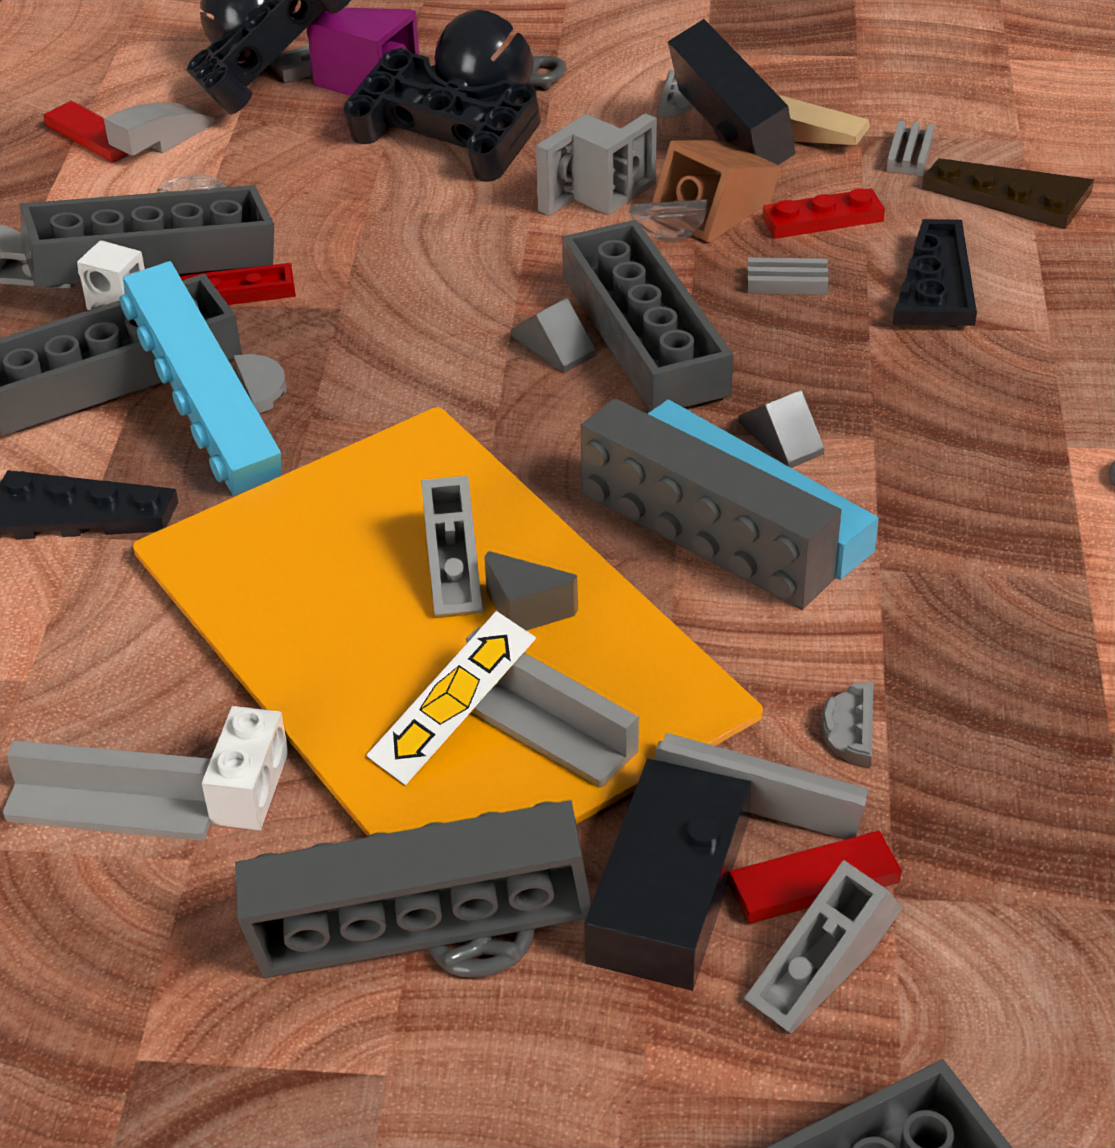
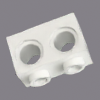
M100 240L77 261L87 310L120 300L119 297L124 295L123 277L145 269L141 251Z
M237 706L231 707L202 781L211 825L261 831L288 755L282 712Z

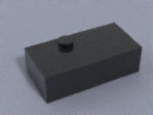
M705 19L668 41L678 90L714 128V132L719 140L727 141L777 165L796 154L788 105Z
M647 758L584 923L585 964L691 991L694 990L729 883V871L733 870L747 828L751 781Z

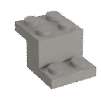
M644 113L620 129L588 114H584L537 144L538 211L551 216L575 200L609 216L656 184L657 118Z

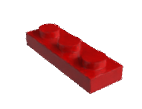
M858 188L851 192L832 195L820 194L813 198L794 201L782 200L778 203L763 205L762 218L773 238L778 239L884 222L885 208L872 188Z

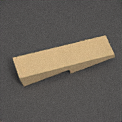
M779 95L789 107L794 142L857 145L870 128L869 119Z

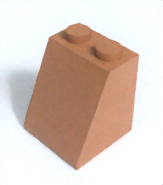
M724 140L670 141L649 214L706 242H712L762 209L763 205H768L771 202L782 167Z

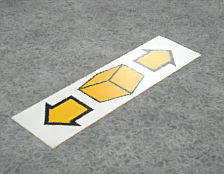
M496 611L366 756L404 785H407L535 641L536 637Z

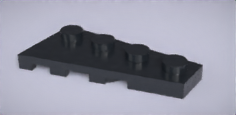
M923 219L914 245L913 256L908 264L905 282H903L900 290L899 301L894 309L892 325L975 326L977 309L962 220Z
M7 470L0 482V534L14 533L16 540L35 539L36 532L61 531L62 537L81 536V533L98 528H103L106 535L157 532L167 527L178 504L177 492L173 488Z

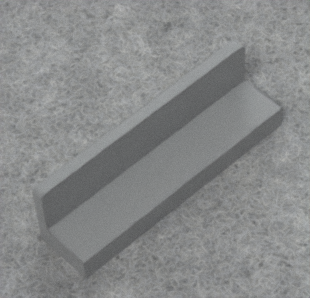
M480 627L466 638V644L480 630ZM526 653L519 657L471 711L472 714L597 787H603L638 752L639 717Z
M666 733L664 740L658 742L654 760L751 781L750 813L842 839L857 836L869 788Z
M14 740L6 755L15 782L3 809L4 819L7 822L199 841L204 840L207 836L210 820L202 781L211 760L209 758Z

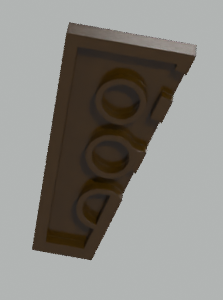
M938 158L923 176L922 189L1066 229L1092 193L1094 179Z

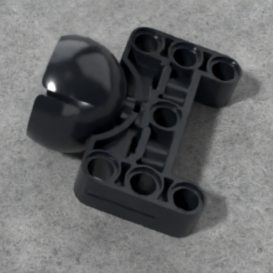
M201 0L200 9L204 12H200V20L211 45L193 57L187 66V72L228 114H235L249 102L252 96V92L247 86L324 10L331 14L337 13L346 7L351 0H300L301 5L297 12L296 6L299 0ZM207 13L213 15L214 19L208 17Z
M477 9L458 15L444 28L437 41L434 56L435 65L433 66L430 65L429 57L411 53L407 49L397 48L388 51L344 105V114L352 139L358 144H370L377 141L390 125L465 147L467 148L473 175L476 179L489 182L500 178L541 123L536 90L532 85L528 84L533 71V55L530 46L523 35L517 33L495 61H492L491 57L510 35L513 26L497 14Z

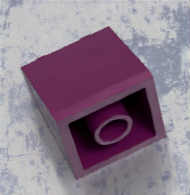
M344 7L341 11L334 14L324 10L307 27L306 31L309 40L310 66L314 85L349 96L354 93L388 51L403 48L419 55L416 11L411 9Z

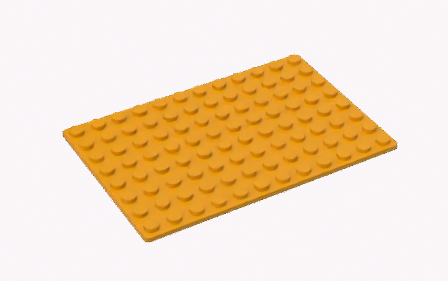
M439 407L431 408L141 538L133 544L135 556L263 710L282 712L286 739L367 836L379 832L393 833L421 828L433 822L448 823L475 818L487 812L502 813L524 809L542 802L556 803L572 800L577 825L635 792L647 758L654 760L658 742L664 740L666 733L716 746L759 722L763 717V707L753 696L444 409ZM468 476L483 613L435 618L421 480ZM488 551L577 575L578 610L575 616L527 630L536 639L524 653L639 717L638 752L603 787L591 784L472 713L463 720L407 785H404L366 756L466 645V638L478 627L481 628L497 611L486 591L484 557Z

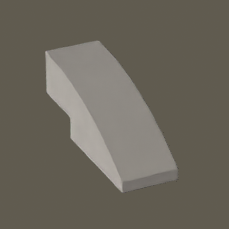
M156 102L121 110L104 118L108 144L134 156L148 147L164 153L214 125L215 118L188 105Z

